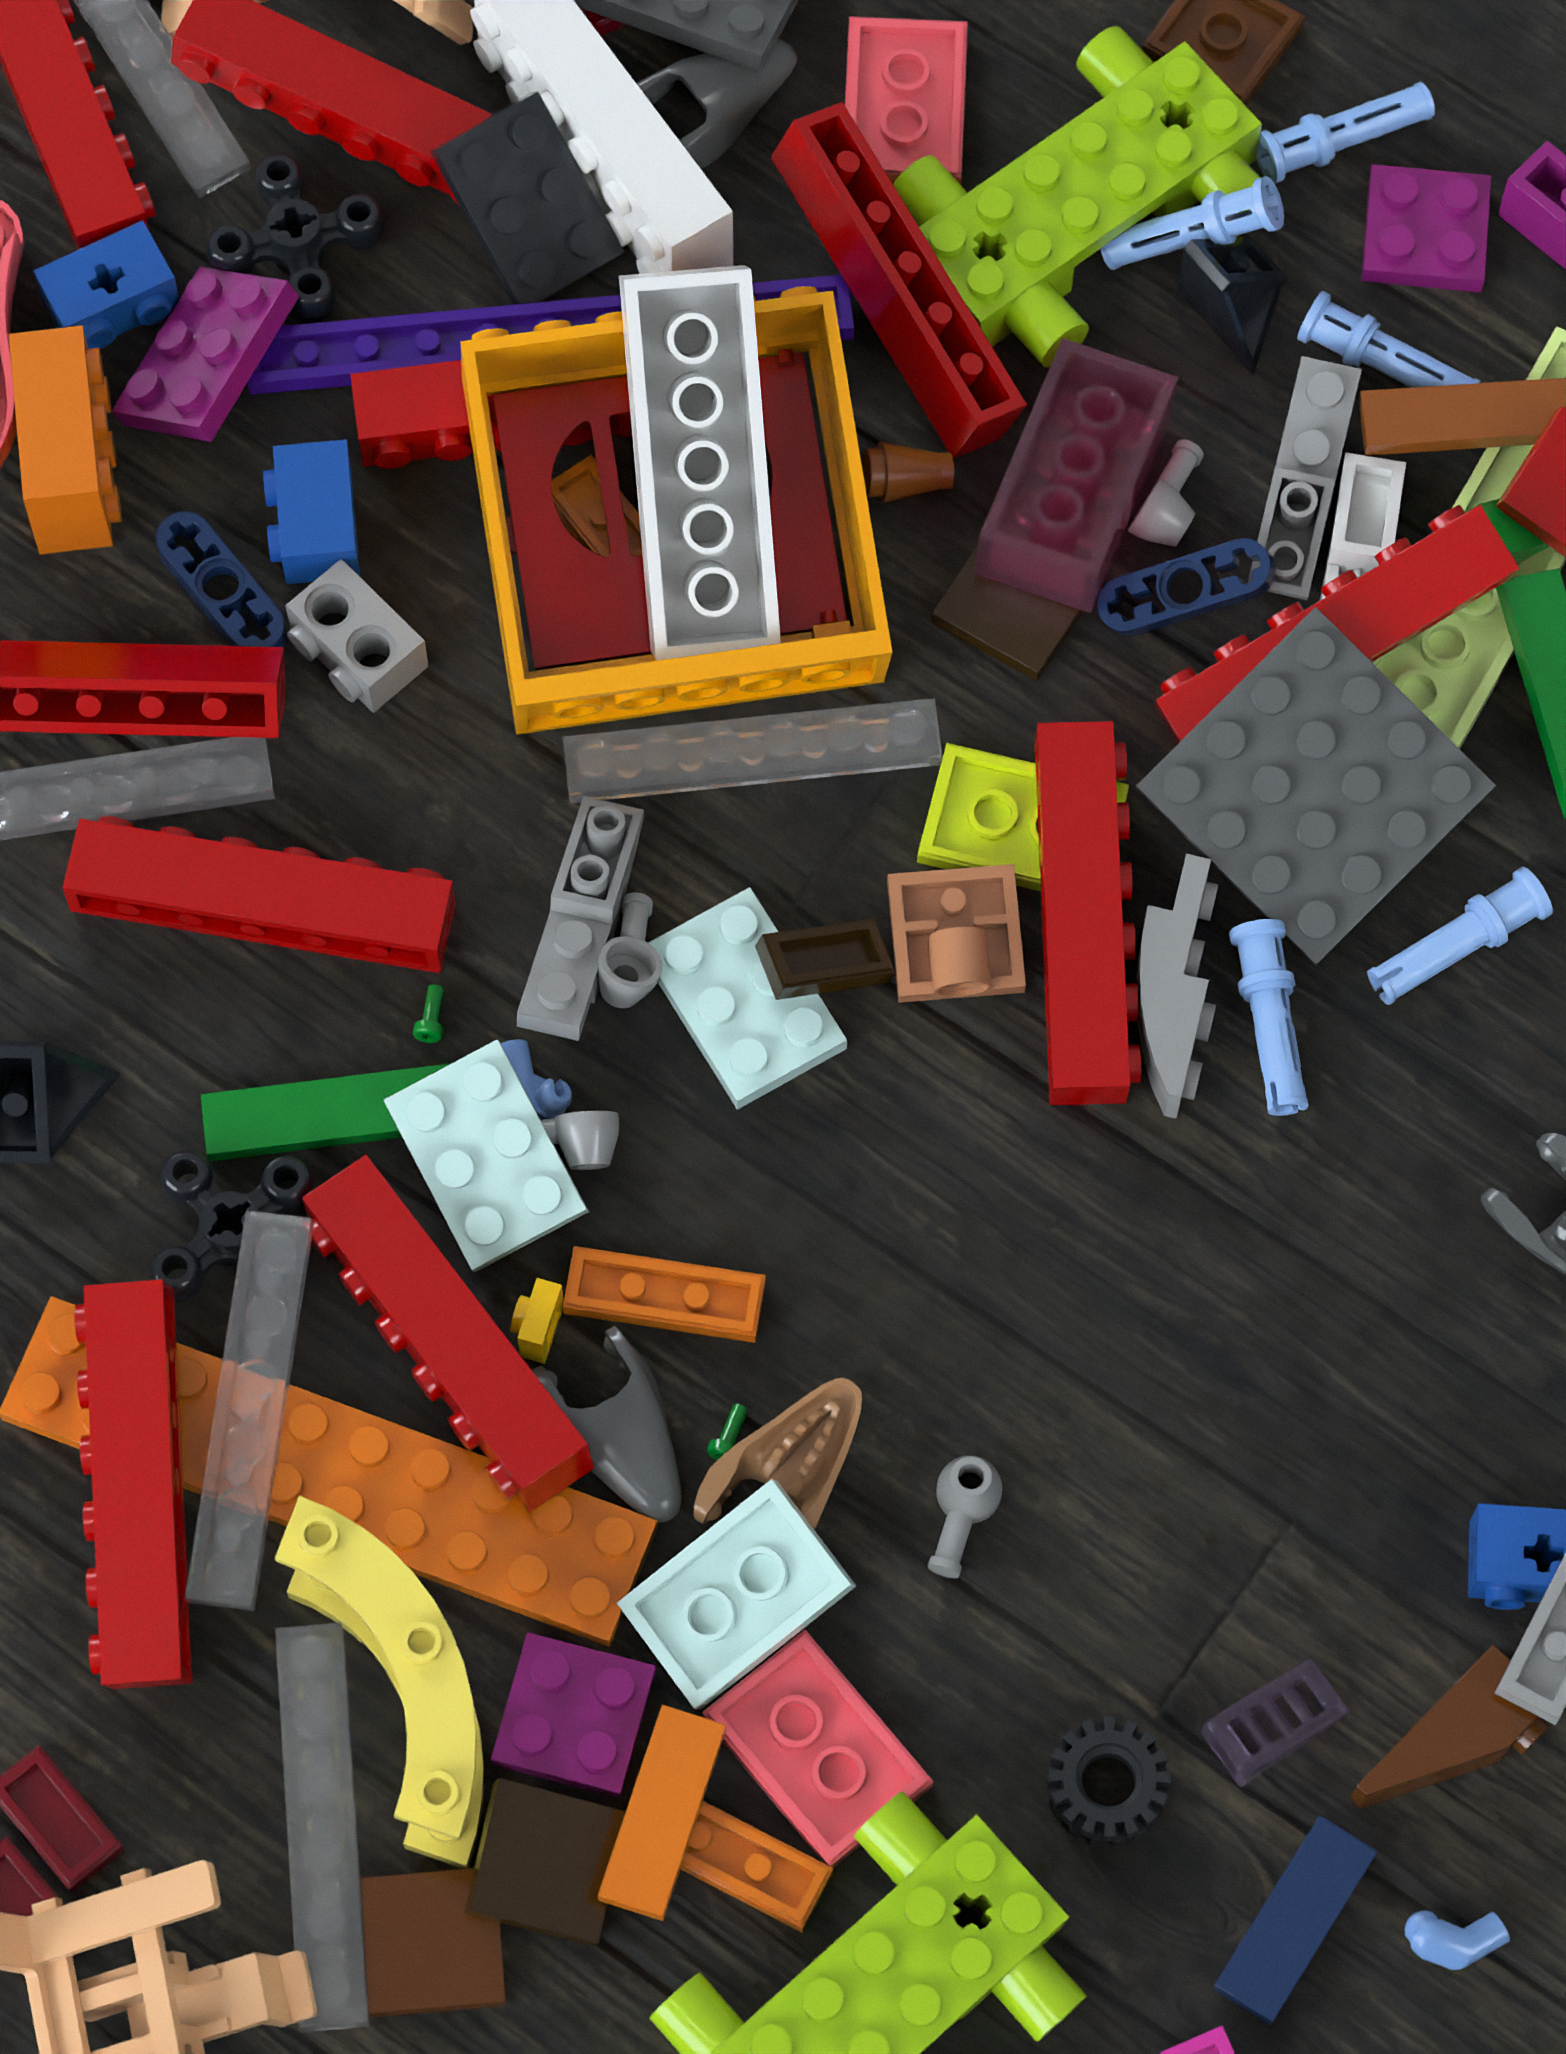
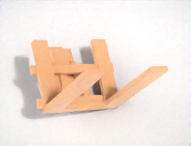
M200 1860L152 1876L151 1869L143 1868L120 1876L122 1886L65 1905H63L62 1898L57 1897L33 1904V1915L19 1916L0 1912V1970L20 1973L26 1978L39 2054H205L203 2046L205 2042L262 2024L285 2027L313 2018L317 2014L307 1956L303 1951L295 1950L279 1956L254 1952L190 1972L186 1953L166 1952L162 1926L217 1909L221 1904L214 1865L209 1861ZM132 1936L136 1963L77 1981L72 1955ZM127 2011L132 2039L90 2052L85 2021L92 2022Z

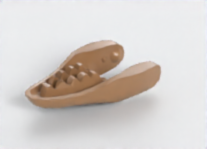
M837 1378L822 1384L722 1455L708 1470L699 1487L694 1505V1519L701 1524L718 1519L722 1513L723 1503L742 1480L755 1479L766 1484L773 1479L779 1482L815 1530L849 1451L860 1417L862 1393L858 1386L846 1378Z

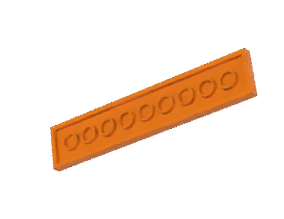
M51 1296L1 1405L0 1418L2 1421L80 1449L81 1436L90 1435L89 1409H81L77 1391L78 1371L87 1369L86 1343L79 1344L76 1338L74 1323L76 1305ZM177 1343L184 1489L286 1527L299 1496L328 1507L362 1526L389 1547L417 1576L604 1646H611L624 1613L617 1602L630 1593L635 1586L657 1531V1520L566 1487L529 1513L516 1495L509 1500H505L485 1471V1467L491 1464L490 1460L485 1456Z

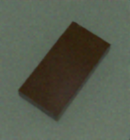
M874 918L762 934L755 945L776 1000L889 983L896 972Z

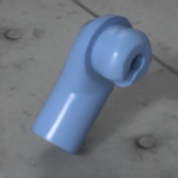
M515 1039L501 1043L540 1119H554L555 1116L564 1114L572 1101V1092L569 1085L562 1079H559L554 1084V1080L550 1078L546 1080L534 1074L528 1041Z
M1425 1910L1414 1913L1405 1925V1936L1411 1942V1949L1421 1959L1451 1970L1463 1969L1510 1941L1504 1924L1494 1912L1487 1914L1465 1928H1460L1444 1920L1437 1919L1433 1912Z

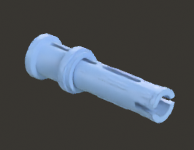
M1418 82L1412 87L1373 101H1368L1326 118L1311 113L1301 117L1298 125L1273 134L1267 130L1261 131L1256 156L1258 165L1264 177L1268 176L1274 184L1283 181L1286 173L1310 164L1318 168L1330 163V160L1334 159L1335 152L1378 138L1422 120L1432 119V116L1435 114V107L1431 93L1424 83Z
M1268 176L1255 179L1252 187L1225 194L1221 190L1210 192L1207 197H1204L1202 204L1133 225L1102 247L1101 253L1106 265L1111 270H1115L1126 264L1185 248L1191 239H1210L1215 244L1228 245L1235 242L1237 235L1265 228L1268 232L1281 229L1284 223L1281 197L1276 185ZM1175 230H1179V232H1175V233L1168 234V235H1165V236H1162V237H1158V238H1155V239H1151V240H1148V241H1144L1145 239H1148V238H1151V237H1155V236H1158V235H1161V234H1165V233H1168V232H1172V231H1175Z
M1321 291L1315 299L1297 336V339L1305 344L1313 340L1342 355V362L1350 367L1353 365L1358 367L1361 363H1364L1409 388L1480 383V380L1473 379L1432 358L1428 354L1380 331V323L1376 322L1375 317L1367 314L1361 318L1332 303L1331 295L1324 291Z
M1522 866L1512 873V881L1485 897L1480 894L1473 896L1468 900V904L1464 906V914L1379 966L1369 969L1367 975L1373 989L1376 992L1383 988L1384 992L1379 997L1385 1004L1390 1005L1400 996L1484 945L1490 948L1494 946L1500 947L1508 941V934L1535 917L1541 920L1546 919L1553 914V908L1540 881L1528 868Z
M1261 919L1249 921L1232 928L1229 936L1231 945L1238 947L1243 978L1238 982L1239 993L1243 996L1244 1001L1250 1002L1253 1014L1257 1048L1266 1089L1268 1114L1275 1116L1298 1113V1110L1304 1111L1309 1107L1302 1080L1301 1063L1290 1011L1289 995L1293 992L1295 979L1294 974L1286 970L1281 941L1286 936L1284 922L1276 919Z

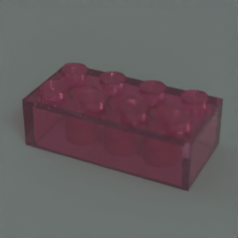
M1062 338L980 533L974 574L1091 613L1170 420L1178 377Z

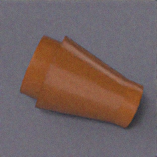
M879 442L877 448H865L863 451L861 465L867 497H878L880 503L939 489H951L953 486L954 463L950 452L937 453L886 442Z

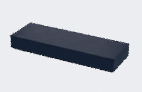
M1319 1815L1219 1976L1213 1989L1271 2026L1366 1872L1377 1850Z

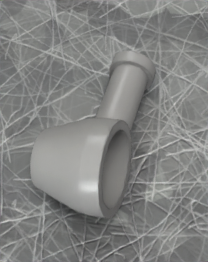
M1189 440L1177 441L1172 449L1170 461L1134 518L1128 532L1146 541L1177 546L1196 514L1179 492L1193 468L1197 467L1203 459V451L1197 444Z
M629 893L622 898L621 912L623 919L620 937L608 941L603 946L598 959L597 976L601 995L607 1003L617 1008H629L648 995L657 984L662 972V960L659 953L652 945L645 941L648 917L652 914L653 901L643 893Z
M580 1111L555 1116L554 1119L541 1120L553 1144L560 1145L570 1169L592 1170L610 1166L619 1134V1114L617 1112Z
M972 1455L961 1456L949 1462L940 1473L937 1481V1500L947 1518L935 1555L930 1557L928 1569L948 1578H958L962 1569L960 1561L972 1524L984 1521L992 1516L997 1510L1002 1497V1481L996 1468L987 1460ZM965 1473H974L982 1479L983 1483L976 1489H967L959 1483L958 1479Z

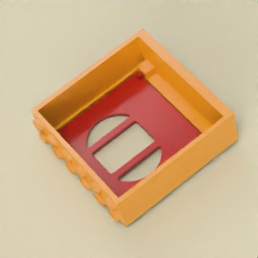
M802 286L782 292L780 298L756 301L753 296L765 449L772 471V489L769 500L781 643L666 660H656L650 651L643 556H633L629 551L609 423L610 419L614 417L631 415L622 311L603 314L595 319V323L571 326L570 322L566 320H552L536 325L533 328V332L509 335L506 329L494 328L476 332L471 336L472 340L460 341L462 382L516 735L884 682L892 656V647L833 291L817 293L815 287ZM804 352H808L853 626H850V621H847ZM493 395L511 516L505 518L487 396ZM583 425H588L592 432L610 547V555L608 557H603L587 549L568 532L557 514L552 497L551 480L556 459L566 441ZM511 555H517L535 670L530 672Z

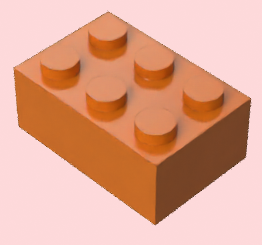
M83 325L8 334L23 501L39 554L113 546L111 523L122 522L118 487L114 485L112 468L117 467L113 433L112 430L109 431L107 413H111V400L107 376L103 374L99 347L88 348Z

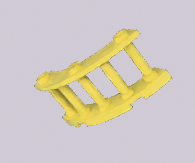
M299 1496L275 1556L276 1562L295 1569L287 1589L288 1597L334 1620L360 1643L362 1642L385 1669L401 1699L405 1711L407 1754L402 1790L394 1817L409 1823L403 1842L404 1848L461 1869H469L478 1839L483 1809L484 1763L481 1733L467 1673L452 1631L432 1596L413 1571L389 1547L362 1526L336 1511Z

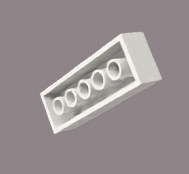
M474 0L475 7L470 10V13L477 28L478 39L474 41V48L481 63L490 73L496 70L500 73L507 83L506 91L512 103L531 92H539L621 246L628 245L637 257L636 264L639 273L646 274L733 266V211L574 0Z
M745 265L619 276L650 651L656 660H666L781 643L751 269Z

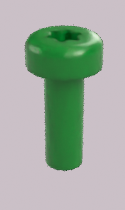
M432 984L428 986L423 1018L414 1024V1037L424 1043H436L443 1037L444 1028L438 1023L443 995V987Z
M734 1404L720 1438L710 1440L707 1453L712 1459L717 1461L734 1447L748 1413V1409L745 1406Z

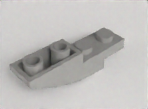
M1304 356L1301 357L1257 541L1272 555L1276 566L1274 581L1267 592L1308 600L1362 369ZM1260 561L1252 562L1248 583L1253 581L1252 570L1261 567Z
M583 796L551 894L550 913L517 1011V1027L579 1041L590 1004L595 1003L599 990L597 976L598 959L603 946L614 938L619 921L621 902L626 894L643 824V809Z
M1186 854L1173 911L1150 905L1147 907L1137 963V1028L1142 1057L1152 1090L1163 1115L1171 1118H1177L1181 1097L1191 1100L1195 1098L1203 1063L1190 1060L1195 1039L1208 1042L1216 1004L1204 1002L1209 980L1197 977L1205 941L1193 939L1198 918L1207 921L1211 919L1219 884L1207 882L1211 859Z

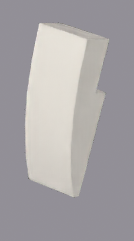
M1345 452L1323 586L1352 569L1359 578L1379 566L1374 558L1376 554L1395 543L1406 462ZM1321 592V598H1320V600H1322V599L1325 598V596H1324V594H1323L1322 592Z

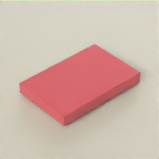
M849 17L845 107L892 184L913 162L928 155L935 156L961 184L968 22Z
M803 1630L702 1712L703 1718L726 1725V1733L723 1739L724 1745L819 1859L832 1868L861 1846L853 1836L888 1801L904 1791L915 1802L933 1787L934 1781L806 1630Z

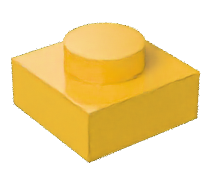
M537 1278L531 1297L523 1295L519 1297L513 1313L510 1333L518 1335L519 1353L522 1358L545 1364L563 1310L564 1299L561 1284Z

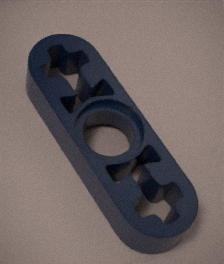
M186 511L177 512L165 518L159 525L156 533L160 558L230 646L285 647L287 633L282 613L208 522L200 515ZM182 534L188 540L195 538L199 556L203 559V562L197 568L194 558L183 546L176 548L174 539ZM216 575H229L239 582L236 593L224 600L212 599L204 592L206 583ZM246 606L249 617L258 627L263 628L267 626L269 633L267 639L261 641L256 635L248 637L245 621L239 614Z
M1248 538L1235 539L1110 580L1099 594L1097 601L1098 613L1102 621L1117 633L1126 636L1139 635L1262 595L1271 587L1276 574L1275 562L1268 550L1257 541ZM1244 553L1253 561H1260L1261 567L1252 570L1253 581L1245 584L1238 576L1220 579L1219 582L1225 591L1217 594L1215 577L1207 567L1209 563L1215 562V568L1220 573L1236 569L1239 566L1238 556ZM1187 570L1199 573L1203 581V589L1200 596L1189 604L1176 603L1170 593V586L1174 577ZM1156 580L1157 595L1165 606V611L1158 613V606L1151 601L1135 607V618L1130 621L1120 613H1114L1113 608L1122 604L1121 594L1125 591H1128L1136 599L1155 595L1149 587V583Z

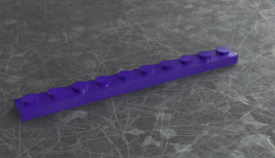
M842 275L752 283L753 296L756 301L780 298L782 292L802 286L815 287L817 293L833 291L841 340L854 339L849 286ZM614 295L281 326L247 382L249 394L351 386L350 374L461 360L460 341L472 340L471 336L476 332L494 328L506 329L509 335L533 332V328L536 325L552 320H566L570 322L571 326L595 323V319L603 314L621 312V296Z

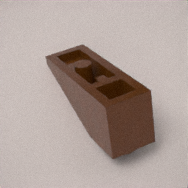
M1492 1645L1360 1781L1350 1801L1358 1809H1362L1498 1763L1512 1748H1515L1521 1755H1524L1546 1732L1549 1725L1541 1717L1495 1694L1510 1660Z

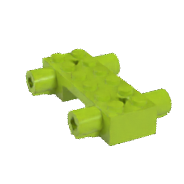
M1109 27L1086 45L1076 62L1078 71L1102 95V100L970 192H967L942 163L932 155L922 157L913 162L894 182L895 189L992 347L1013 333L1043 367H1055L1060 361L1076 352V349L1081 345L1089 331L1088 324L1063 298V296L1072 291L1075 266L1150 213L1160 217L1188 209L1198 201L1202 204V200L1210 192L1221 190L1223 193L1229 194L1252 187L1255 179L1261 178L1249 165L1256 161L1262 123L1186 42H1183L1154 63L1121 27Z
M902 1791L881 1807L853 1836L895 1882L897 1887L748 2021L744 2022L702 1973L696 1974L682 1985L649 2019L680 2054H921L958 2019H963L991 1992L996 1995L1037 2042L1067 2017L1087 1995L1043 1947L1063 1927L1069 1916L982 1819L975 1815L947 1840ZM962 1903L969 1908L975 1904L984 1913L980 1921L986 1927L980 1930L972 1923L962 1929L955 1921L960 1912L956 1905Z

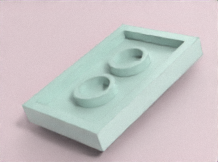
M750 887L649 942L659 953L662 960V972L658 984L737 1110L847 1049L846 1037L818 994L780 1000L775 999L755 945L762 934L775 933L778 930Z
M498 1039L384 1099L393 1120L473 1272L483 1269L589 1212Z
M771 1479L618 1601L617 1604L693 1708L702 1710L854 1589L856 1585L779 1482Z

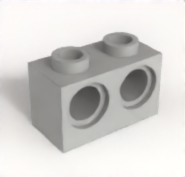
M342 559L285 605L290 625V631L287 632V636L296 650L309 661L317 657L331 671L328 674L329 678L340 694L350 702L359 699L372 713L376 712L429 667L425 640ZM331 613L342 614L346 617L341 623L333 626L318 623L323 616ZM371 654H381L388 658L383 664L376 667H366L359 663L364 657Z

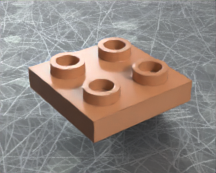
M1014 864L888 874L887 886L898 1003L1025 993L1026 981Z

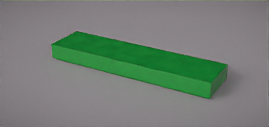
M1557 568L1516 576L1497 587L1496 591L1564 820H1566V590L1560 570Z
M450 1064L201 1094L208 1161L403 1138L384 1099Z

